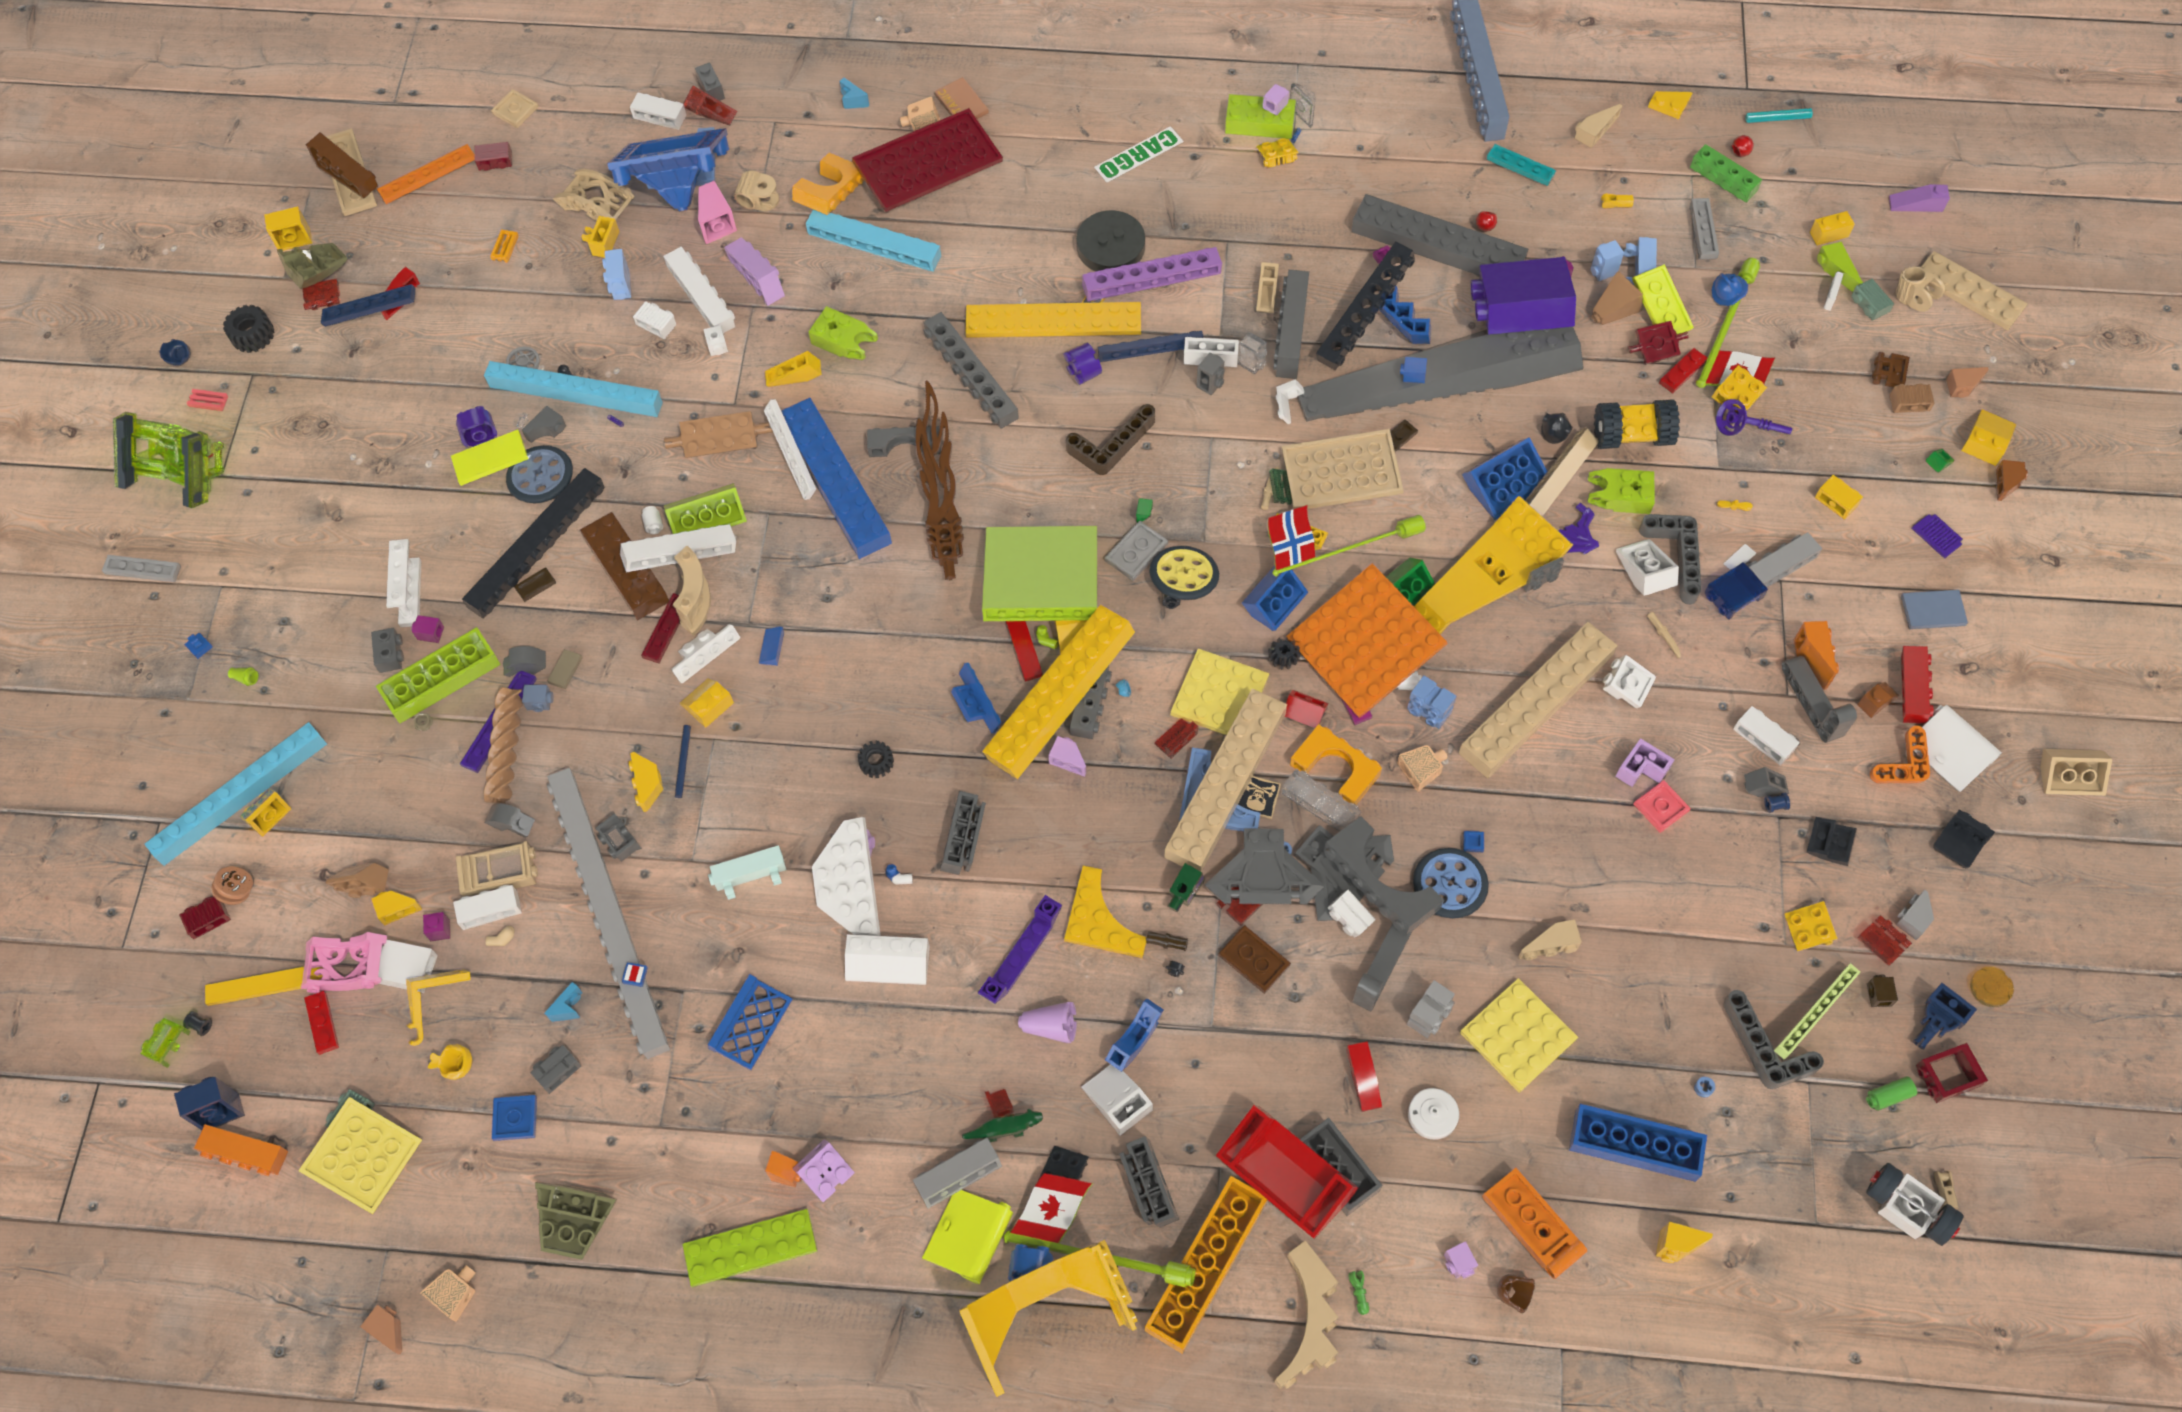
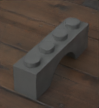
M930 425V426H927V431H926V432H927L928 442H929L930 448H931V450H932V446H933L932 433H931V426H932V425ZM915 426L908 428L867 429L869 457H887L889 452L900 444L916 446ZM936 426L937 437L939 436L940 426ZM921 440V452H922V454L924 455V453H923V447H922V440ZM941 445L937 454H941Z

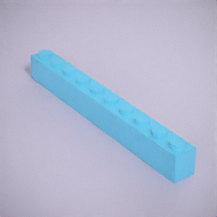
M489 361L484 374L490 388L658 417L663 404L660 393L657 390Z
M308 722L144 845L165 866L326 746L327 743Z

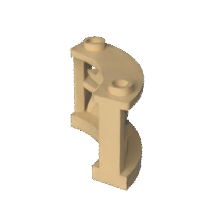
M578 169L574 172L576 176L562 193L556 194L553 200L565 211L575 210L579 212L582 209L587 212L589 217L597 221L599 216L615 218L616 220L635 196L628 187L618 186V183H614L612 178L589 169ZM600 186L604 198L593 197L588 200L584 190ZM615 195H618L620 198L624 200L620 206L615 204L620 202L619 198L615 197ZM611 208L616 210L612 216L610 215Z
M686 546L674 557L683 571L681 578L684 581V585L673 606L677 610L681 626L695 636L707 619V613L711 606V593L696 554L689 546Z

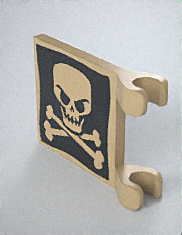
M1253 776L1238 805L1245 809L1259 812L1262 818L1272 820L1281 784Z

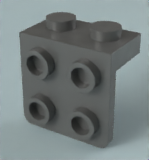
M1560 557L1533 570L1528 577L1526 585L1522 586L1526 592L1532 589L1537 590L1544 583H1551L1558 579L1564 559Z

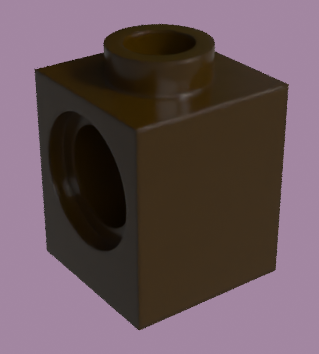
M1884 974L1875 975L1867 983L1871 1007H1892L1898 1001L1894 977H1886Z

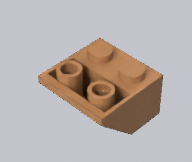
M376 863L348 867L327 879L326 884L334 887L333 889L336 891L348 893V896L352 898H360L363 895L373 896L375 893L385 891L389 869Z

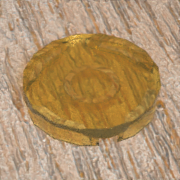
M1984 967L1978 970L1971 978V993L1982 1005L2000 1007L2013 997V981L2011 978H2008L2002 969Z

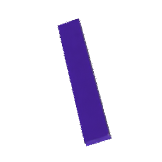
M520 671L515 675L508 689L522 690L518 695L523 699L524 685H534L537 678L530 673ZM495 708L460 762L462 767L475 773H479L488 758Z

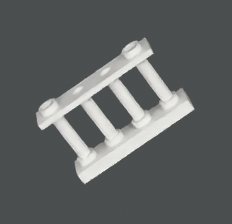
M408 539L389 541L387 608H399L398 624L400 627L412 626L413 622L416 621L417 615H420L421 559L408 557Z

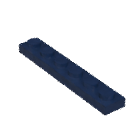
M410 284L322 309L321 324L326 327L413 303L416 288Z
M1201 330L1112 345L1106 344L1098 347V359L1100 362L1184 350L1185 337L1203 338L1204 336Z

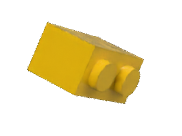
M1848 211L1815 219L1810 234L1818 246L1848 238L1855 223Z
M1832 475L1820 487L1815 498L1845 520L1858 507L1863 496L1857 490L1844 483L1842 479Z

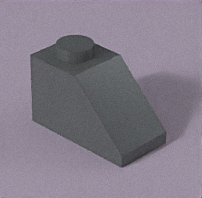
M1767 767L1744 774L1745 788L1748 793L1754 796H1779L1785 792L1787 795L1789 794L1786 777Z

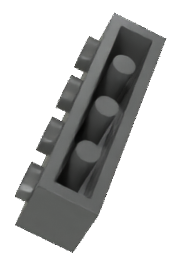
M1109 666L1075 707L1070 725V735L1093 739L1094 733H1098L1100 722H1097L1098 717L1102 716L1104 710L1102 700L1107 698L1108 688H1106L1107 682L1110 683L1112 671H1109Z

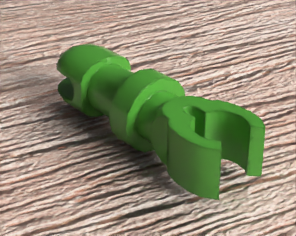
M1362 1270L1358 1272L1352 1271L1349 1273V1280L1355 1288L1353 1294L1357 1297V1310L1361 1315L1369 1312V1303L1366 1302L1365 1298L1367 1292L1366 1289H1363L1364 1273Z

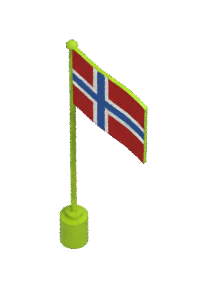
M1308 505L1269 517L1267 523L1268 534L1275 561L1273 575L1278 576L1279 573L1394 534L1405 539L1423 533L1426 529L1424 519L1421 515L1406 518L1397 522L1396 530L1316 557L1314 537L1308 520Z

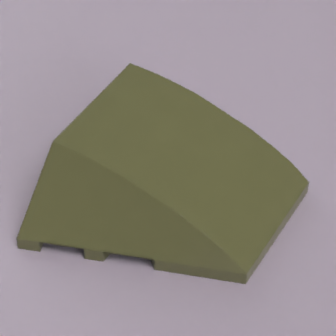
M334 243L311 245L309 249L302 250L299 247H294V251L285 252L282 249H277L287 275L300 289L320 282L333 274L347 261L345 254Z
M535 1182V1189H537L538 1195L537 1209H539L540 1218L539 1235L541 1251L582 1260L617 1199L604 1193L567 1185Z

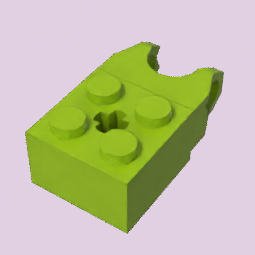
M828 306L825 307L808 332L812 345L839 357L844 356L849 359L864 360L866 358L865 351L858 344L865 341L876 342L878 340L877 333L864 322Z
M1606 468L1589 472L1588 481L1599 485L1603 490L1590 493L1588 503L1603 509H1612L1613 512L1651 513L1655 504L1654 471Z

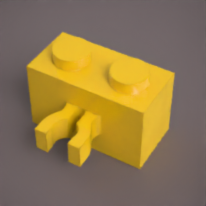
M599 216L594 229L585 226V232L588 235L582 234L581 237L583 241L588 242L593 256L605 258V251L613 249L620 231L615 218Z

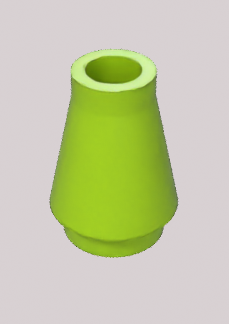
M231 667L228 671L229 678L246 686L254 685L258 681V672L252 667Z

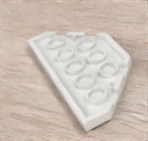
M864 817L845 820L812 866L816 903L821 910L853 935L881 936L866 821Z

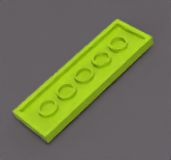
M808 1209L682 1244L691 1287L818 1252Z

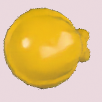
M449 1044L440 1056L434 1053L430 1055L432 1062L429 1063L428 1069L439 1068L444 1078L457 1080L464 1077L470 1071L473 1059L468 1048L461 1044Z

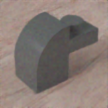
M518 646L509 649V656L505 657L503 661L504 676L511 677L520 671L535 675L546 668V651L530 646Z
M497 803L492 805L484 823L500 831L508 829L526 838L535 819L521 813L519 808Z

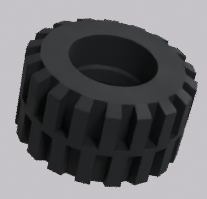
M243 305L241 308L237 307L236 310L230 311V315L225 317L226 321L223 322V330L232 345L241 352L251 353L252 351H259L258 349L260 348L264 349L265 345H269L270 339L274 337L273 324L264 310L258 306Z

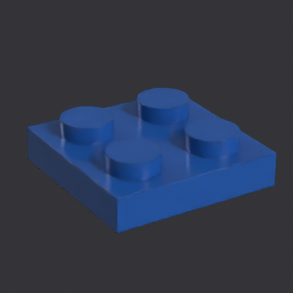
M537 1096L494 1098L492 1140L535 1138Z

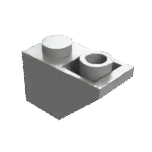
M1926 890L1920 895L1916 893L1908 902L1911 904L1909 909L1904 908L1897 916L1900 920L1896 926L1915 940L1925 932L1934 920L1929 894Z

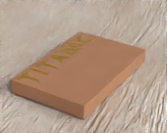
M963 77L935 91V96L950 115L970 108L977 119L989 113L988 108Z

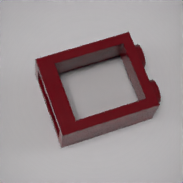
M1968 1043L1922 1059L1916 1065L1919 1077L1926 1083L1927 1091L1936 1104L1979 1088L1988 1082ZM1955 1055L1969 1083L1945 1091L1931 1064Z

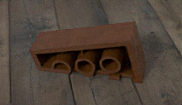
M321 132L305 144L319 169L363 199L378 187L375 180L376 176L370 170H366Z

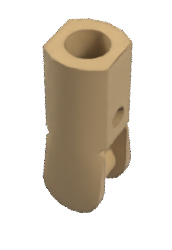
M1946 1170L1945 1173L1935 1171L1934 1179L1939 1195L1945 1199L1942 1207L1949 1204L1958 1209L1959 1206L1951 1171ZM1943 1181H1946L1947 1186L1944 1187Z

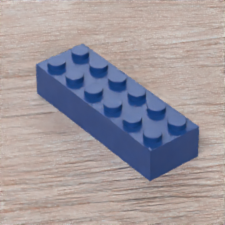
M1579 1104L1575 1110L1569 1151L1696 1182L1702 1176L1707 1135Z

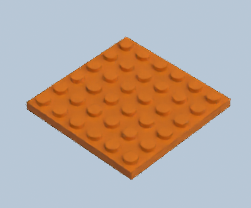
M1373 563L1286 636L1289 642L1295 641V645L1300 647V654L1359 718L1365 715L1448 644Z

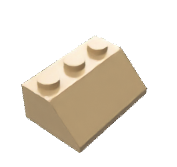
M2043 749L2040 769L2044 793L2106 796L2112 758L2103 750Z

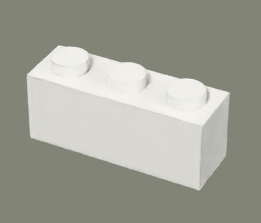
M637 93L630 106L634 119L677 130L680 129L686 117L684 104L650 96L649 94Z
M1185 337L1184 364L1199 365L1210 352L1220 356L1225 361V367H1237L1239 340Z
M1753 706L1738 720L1733 729L1780 766L1800 743L1792 734L1785 732L1780 728L1779 724L1771 721L1762 711Z
M503 885L496 890L482 891L479 895L465 896L453 902L457 923L463 930L522 913L518 892L513 885Z

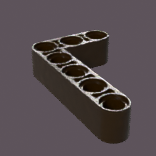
M1150 404L1142 405L1101 449L1080 434L1069 433L1066 436V451L1070 456L1096 474L1105 475L1154 425L1155 408Z

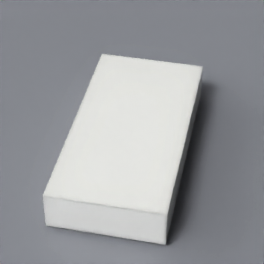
M1837 272L1835 274L1824 309L1831 310L1844 273Z

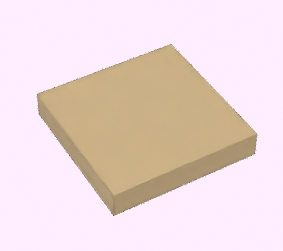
M512 89L491 112L496 117L518 128L539 106L537 102Z

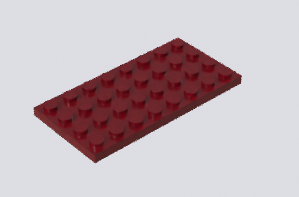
M970 108L856 155L852 157V162L884 211L887 212L1003 162V156Z

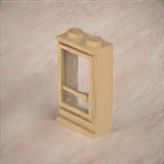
M524 841L521 844L466 856H456L460 894L463 897H472L479 895L482 891L496 890L503 885H513L516 889L536 884L535 877L538 876V870L533 863V859L536 858L534 847H530L528 842Z

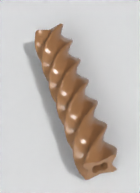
M501 687L495 697V712L492 719L493 730L490 736L491 747L488 753L489 765L486 770L487 783L483 792L484 800L487 803L506 804L505 801L510 800L513 795L508 784L515 777L510 766L517 759V755L512 748L519 741V737L514 730L521 724V719L516 712L523 706L522 699L518 695L522 690Z

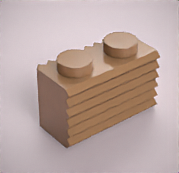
M1919 383L1913 386L1900 384L1895 386L1890 393L1893 413L1931 411L1935 404L1930 384L1924 385Z

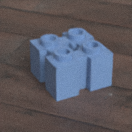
M1423 676L1411 692L1407 709L1416 717L1423 716L1426 718L1425 721L1429 726L1440 729L1452 713L1453 704L1457 696L1445 688H1439L1436 686L1437 683Z

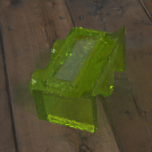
M163 1017L161 1022L159 1021L155 1024L153 1028L154 1033L151 1038L142 1044V1052L140 1054L168 1068L170 1064L164 1061L169 1050L173 1052L178 1051L180 1045L175 1041L181 1032L188 1036L191 1032L182 1025Z

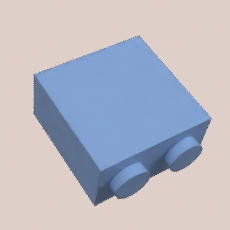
M623 250L605 251V258L602 259L606 272H603L605 283H607L609 294L612 293L614 300L631 298L630 271Z

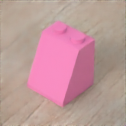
M715 181L699 187L698 221L705 244L737 231L732 210Z

